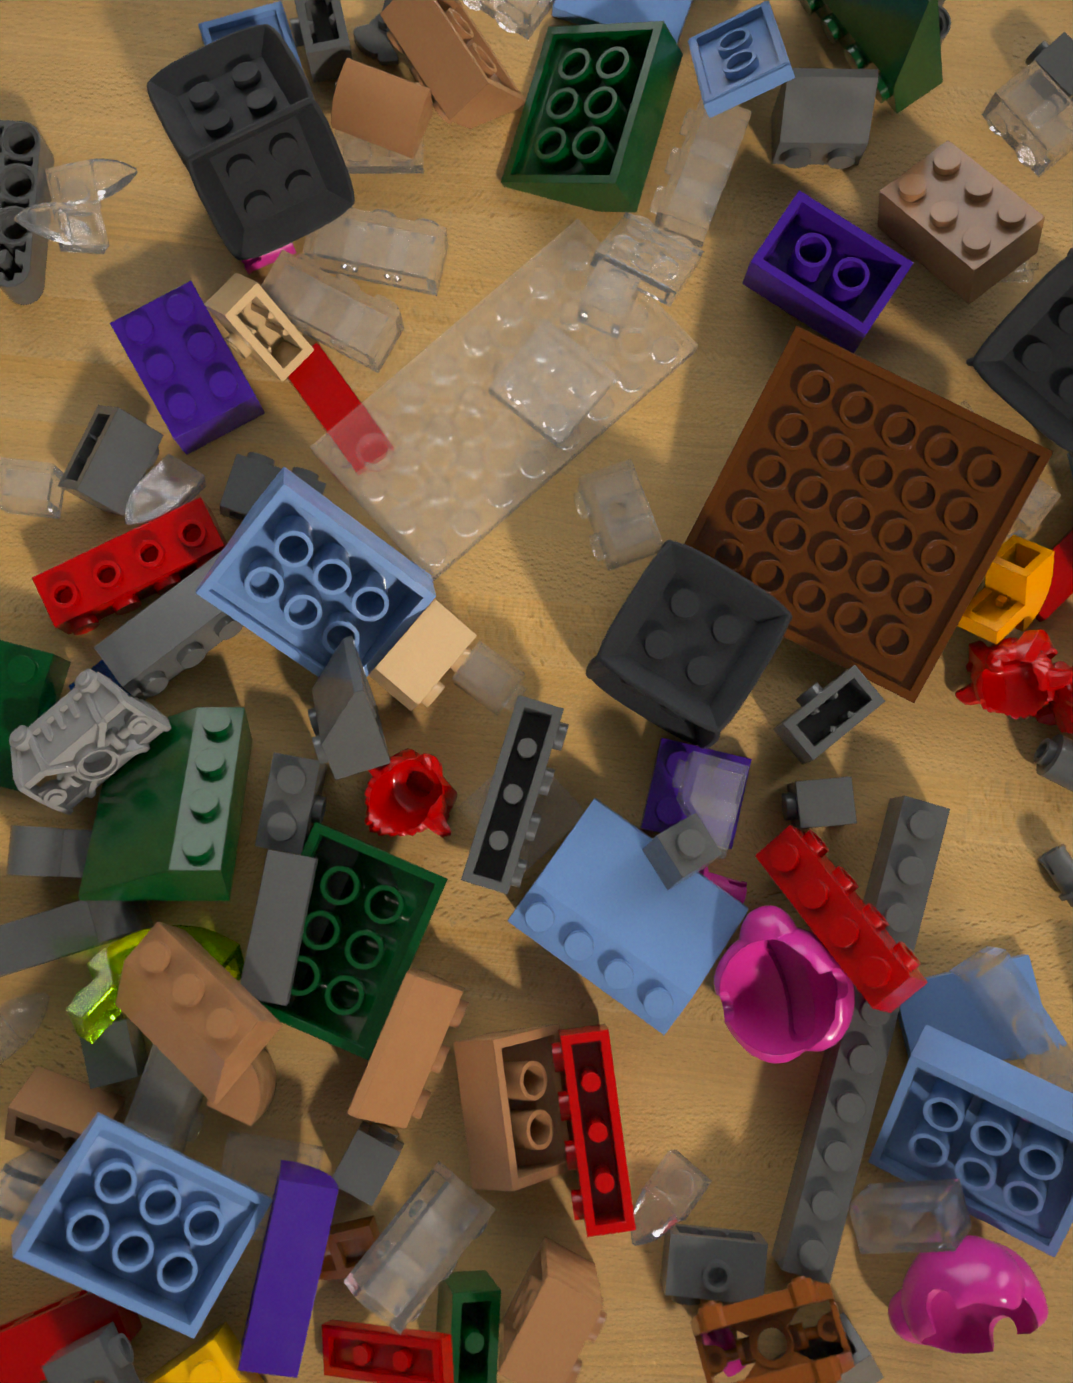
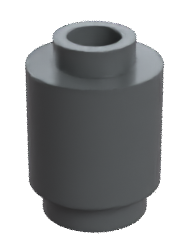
M1057 734L1051 739H1044L1034 754V762L1037 763V774L1073 792V740L1062 734Z

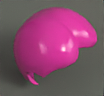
M771 905L761 906L747 914L741 925L739 940L734 942L724 953L714 975L715 992L721 998L724 1022L731 1035L749 1054L773 1064L789 1062L800 1056L804 1051H823L837 1044L849 1028L854 1012L855 994L852 981L818 937L808 930L798 928L790 915L781 908Z
M973 1235L945 1236L924 1248L912 1261L903 1280L902 1288L892 1297L888 1306L889 1322L900 1338L907 1342L928 1345L956 1354L993 1352L994 1327L1003 1318L1009 1317L1016 1325L1017 1335L1033 1333L1048 1319L1046 1297L1037 1276L1027 1262L1007 1246Z

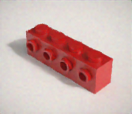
M199 497L32 577V580L54 627L68 635L71 633L82 635L96 629L100 625L98 620L113 613L123 615L132 612L141 606L140 600L152 594L164 595L220 553L227 545V541L211 508L202 497Z
M789 825L759 851L755 857L872 1009L888 1013L893 1012L928 983L917 969L921 965L920 961L902 941L895 942L886 930L889 923L874 905L871 903L866 905L855 892L859 888L855 880L840 865L836 868L826 856L829 849L821 838L812 830L805 833Z
M605 1023L559 1030L560 1042L551 1043L555 1073L564 1071L567 1091L558 1092L561 1122L571 1120L573 1140L564 1141L568 1171L577 1170L580 1189L570 1190L574 1220L584 1219L587 1237L635 1231V1217L609 1029Z

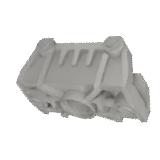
M86 669L76 677L75 687L29 727L21 725L11 733L9 744L11 745L14 782L18 790L54 810L70 815L78 803L85 797L93 798L96 795L95 789L136 754L146 753L150 749L149 743L163 731L168 732L171 729L168 718L152 704L142 698L129 697L124 690L100 672L96 673L91 669ZM57 774V780L47 781L41 787L36 785L45 776Z

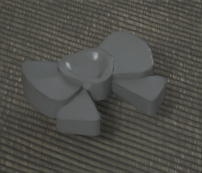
M385 0V1H384V4H383L382 11H383L393 0ZM380 13L369 24L357 26L354 29L355 43L363 54L373 59L378 58L380 65H397L399 63L398 55L387 37V32L390 29L380 16Z

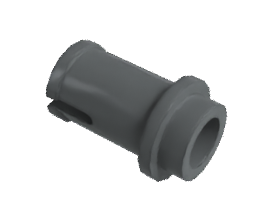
M1061 844L1047 851L1037 860L1044 866L1061 891L1059 895L1060 900H1067L1069 905L1073 907V859L1066 850V846Z

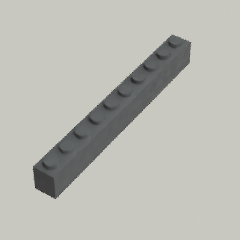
M908 796L890 798L863 902L866 905L868 903L874 905L889 923L886 930L895 942L902 941L914 953L950 809ZM854 984V1012L850 1026L842 1039L834 1046L826 1049L823 1054L772 1251V1256L781 1270L828 1284L831 1281L900 1009L899 1006L891 1013L872 1009Z

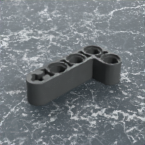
M0 120V289L14 303L28 305L36 302L42 296L45 287L55 163L54 155L37 128L31 123ZM29 148H33V149H32L30 152H28L27 154H23V152H24L25 150H27V149H29ZM30 189L26 195L18 197L22 191ZM27 230L23 237L15 239L18 233Z
M11 826L6 874L82 878L92 830Z
M79 900L0 925V977L151 930L154 925L147 901Z

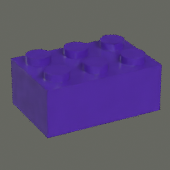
M799 190L750 261L742 284L843 349L854 353L914 262Z
M192 281L110 323L173 439L186 455L265 414Z

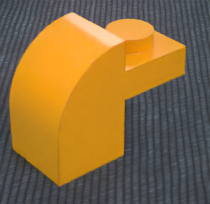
M1013 534L1002 544L985 575V588L971 600L957 626L996 645L1014 628L1024 632L1040 611L1048 594L1053 575L1055 551Z

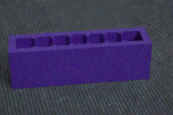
M280 1161L272 1198L273 1201L270 1207L242 1337L238 1371L298 1378L339 1190L338 1184L331 1176L315 1167L293 1161Z

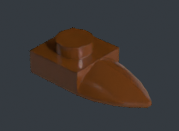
M374 1215L331 1225L319 1279H343L385 1269L389 1256Z

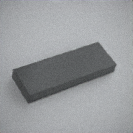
M274 850L267 851L240 982L259 1001L285 1006L289 1004L318 862L317 858Z

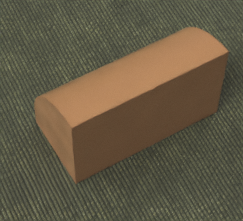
M346 58L334 92L331 110L332 128L414 159L433 115L431 89Z
M263 1048L218 1104H212L208 1100L206 1105L252 1126L268 1111L277 1086L275 1065L267 1050Z
M36 1066L8 1107L5 1139L62 1160L98 1112L119 1122L126 1098L100 1088L90 1089L89 1084Z

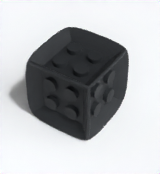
M268 24L251 26L224 36L170 63L148 81L147 91L154 110L183 164L189 171L194 187L226 248L237 260L256 258L284 247L333 222L354 205L355 196L352 181L331 127L314 99L311 86L301 66L282 36L272 26Z
M1073 248L1069 249L1067 257L1053 267L1003 319L982 344L976 355L966 361V364L973 366L980 377L1004 401L1048 439L1068 451L1072 458Z
M667 540L650 562L619 610L602 641L597 656L588 663L585 674L587 678L591 679L609 696L656 726L686 742L698 745L702 749H707L718 741L721 731L734 718L753 690L778 648L788 624L792 620V614L768 592L715 559L685 544Z

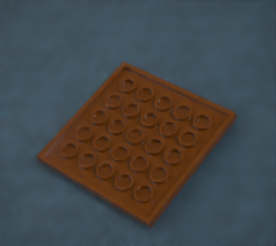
M796 325L684 544L715 559L777 599L792 614V620L789 622L783 637L846 669L856 665L867 680L915 703L1054 451Z

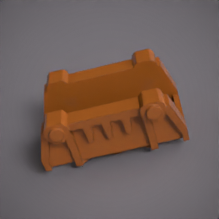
M801 1276L791 1279L792 1282L787 1284V1289L726 1306H722V1302L716 1303V1301L703 1303L702 1307L698 1308L699 1314H696L691 1320V1326L706 1382L715 1383L714 1377L723 1372L729 1362L739 1359L742 1366L755 1364L745 1380L734 1383H837V1381L842 1380L841 1375L855 1367V1363L830 1284L812 1282L811 1278ZM829 1300L831 1311L818 1320L817 1326L804 1328L802 1322L790 1325L799 1308ZM729 1327L747 1335V1337L736 1339V1348L724 1350L716 1345H705L702 1336L703 1334ZM768 1328L778 1329L784 1334L786 1339V1351L777 1360L766 1358L759 1349V1336ZM821 1337L827 1342L842 1343L845 1353L814 1361L797 1351L810 1348L808 1341Z

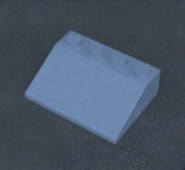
M286 467L281 469L254 503L196 589V594L318 677L323 672L342 639L350 636L353 637L366 676H368L436 597L431 575Z
M594 798L507 921L665 1035L698 990L749 908L699 872L667 890L643 852V849L653 839L601 801Z
M925 1025L910 1055L868 1162L1055 1258L1073 1223V1093L931 1026Z
M98 1112L38 1190L11 1235L13 1258L194 1339L273 1200L271 1197Z

